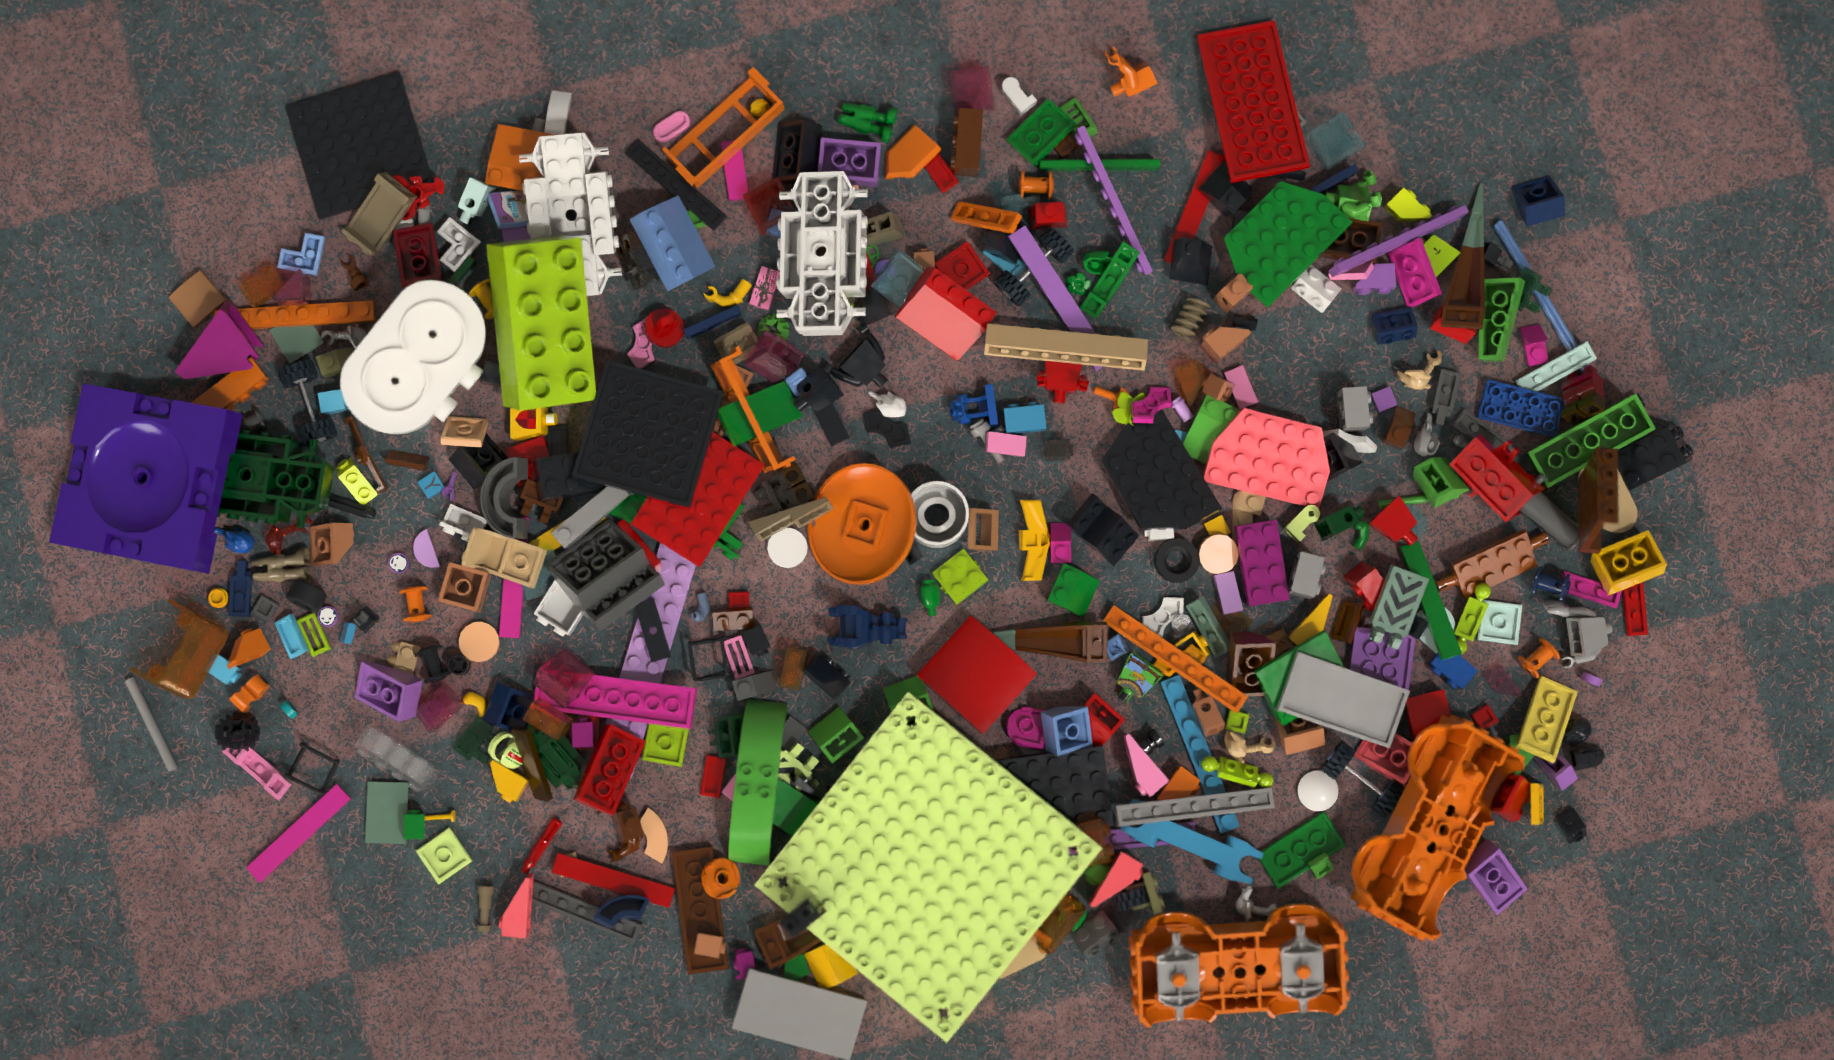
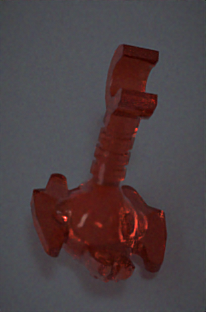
M306 517L305 524L309 523L313 525V521L310 519V517ZM296 523L283 529L272 525L266 534V543L274 555H278L281 552L284 535L299 530L302 533H307V529L305 527L304 529L297 528Z

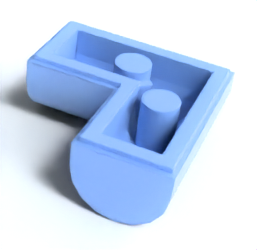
M305 233L301 252L281 248L277 268L318 276L326 237Z

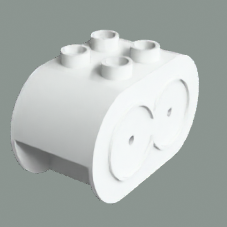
M422 281L407 287L348 358L342 369L340 379L341 391L351 412L368 427L389 434L414 432L427 425L434 416L444 422L458 405V402L450 397L459 385H462L469 391L483 373V370L476 363L480 360L485 347V325L482 314L475 302L465 292L445 282Z

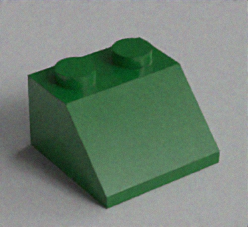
M1064 563L1047 602L1084 618L1100 581Z

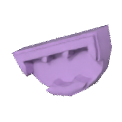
M425 529L415 538L413 545L414 555L418 562L426 567H441L429 531Z

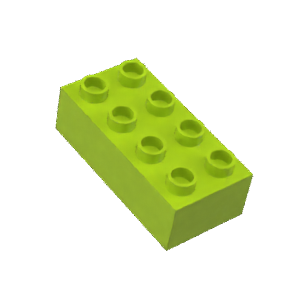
M561 235L486 244L503 406L523 411L595 400L596 386L581 237Z

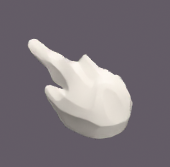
M869 391V395L878 401L876 406L880 409L883 416L901 417L906 414L907 407L903 398L893 395L890 391L887 394L881 395Z

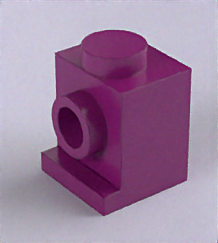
M747 947L735 950L736 959H733L735 970L740 972L736 976L737 980L746 978L749 968L757 970L753 950L748 951Z

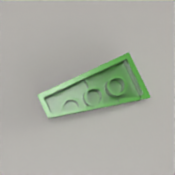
M1521 278L1485 279V314L1483 329H1479V360L1483 362L1505 361L1525 280Z

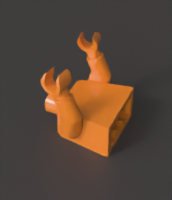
M1110 46L1113 50L1111 56H1108L1104 50V56L1108 58V62L1111 65H1117L1121 71V74L1118 75L1120 81L1110 86L1114 97L1124 92L1130 97L1158 84L1146 60L1132 67L1131 63L1122 57L1115 47Z

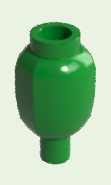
M934 579L923 580V585L920 587L922 604L928 608V616H936V607L940 602L939 586L935 583Z

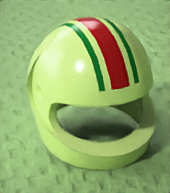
M503 731L492 739L488 747V753L496 762L508 769H514L523 764L513 734ZM509 737L507 747L495 755L498 743L504 738Z

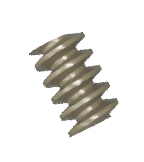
M1189 297L1186 300L1187 304L1182 307L1184 311L1179 312L1180 318L1175 319L1176 325H1172L1171 330L1182 340L1192 342L1189 335L1196 336L1192 329H1200L1196 322L1203 323L1204 320L1200 315L1207 316L1204 308L1211 309V306L1200 299Z

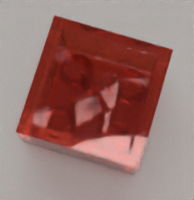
M778 177L742 195L762 235L766 234L768 229L778 225V219H781V215L768 221L771 208L785 212H796L790 200H780L779 192L786 191Z

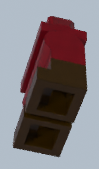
M1592 365L1584 367L1582 375L1577 373L1567 375V382L1561 384L1562 390H1564L1562 394L1564 409L1561 410V417L1573 426L1587 420L1588 416L1591 418L1606 411L1603 388L1604 379L1598 375L1597 369Z

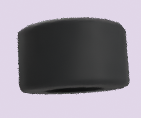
M294 580L286 598L302 609L318 613L327 595L312 584L301 580Z

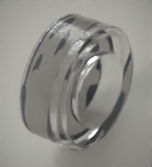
M1179 614L1173 618L1171 626L1177 634L1184 635L1191 631L1193 622L1188 615Z

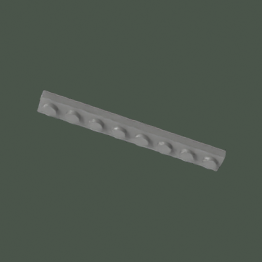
M1272 788L1114 806L1117 827L1275 808Z

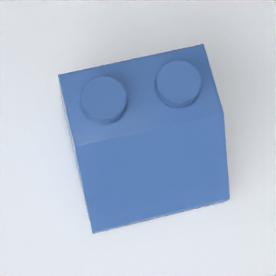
M1087 706L1055 707L1041 712L1046 751L1059 756L1093 745Z

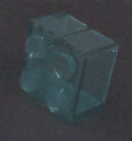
M1344 112L1330 119L1327 124L1324 123L1313 129L1306 137L1326 170L1333 168L1360 152L1365 146L1356 130L1350 136L1347 135L1353 126Z

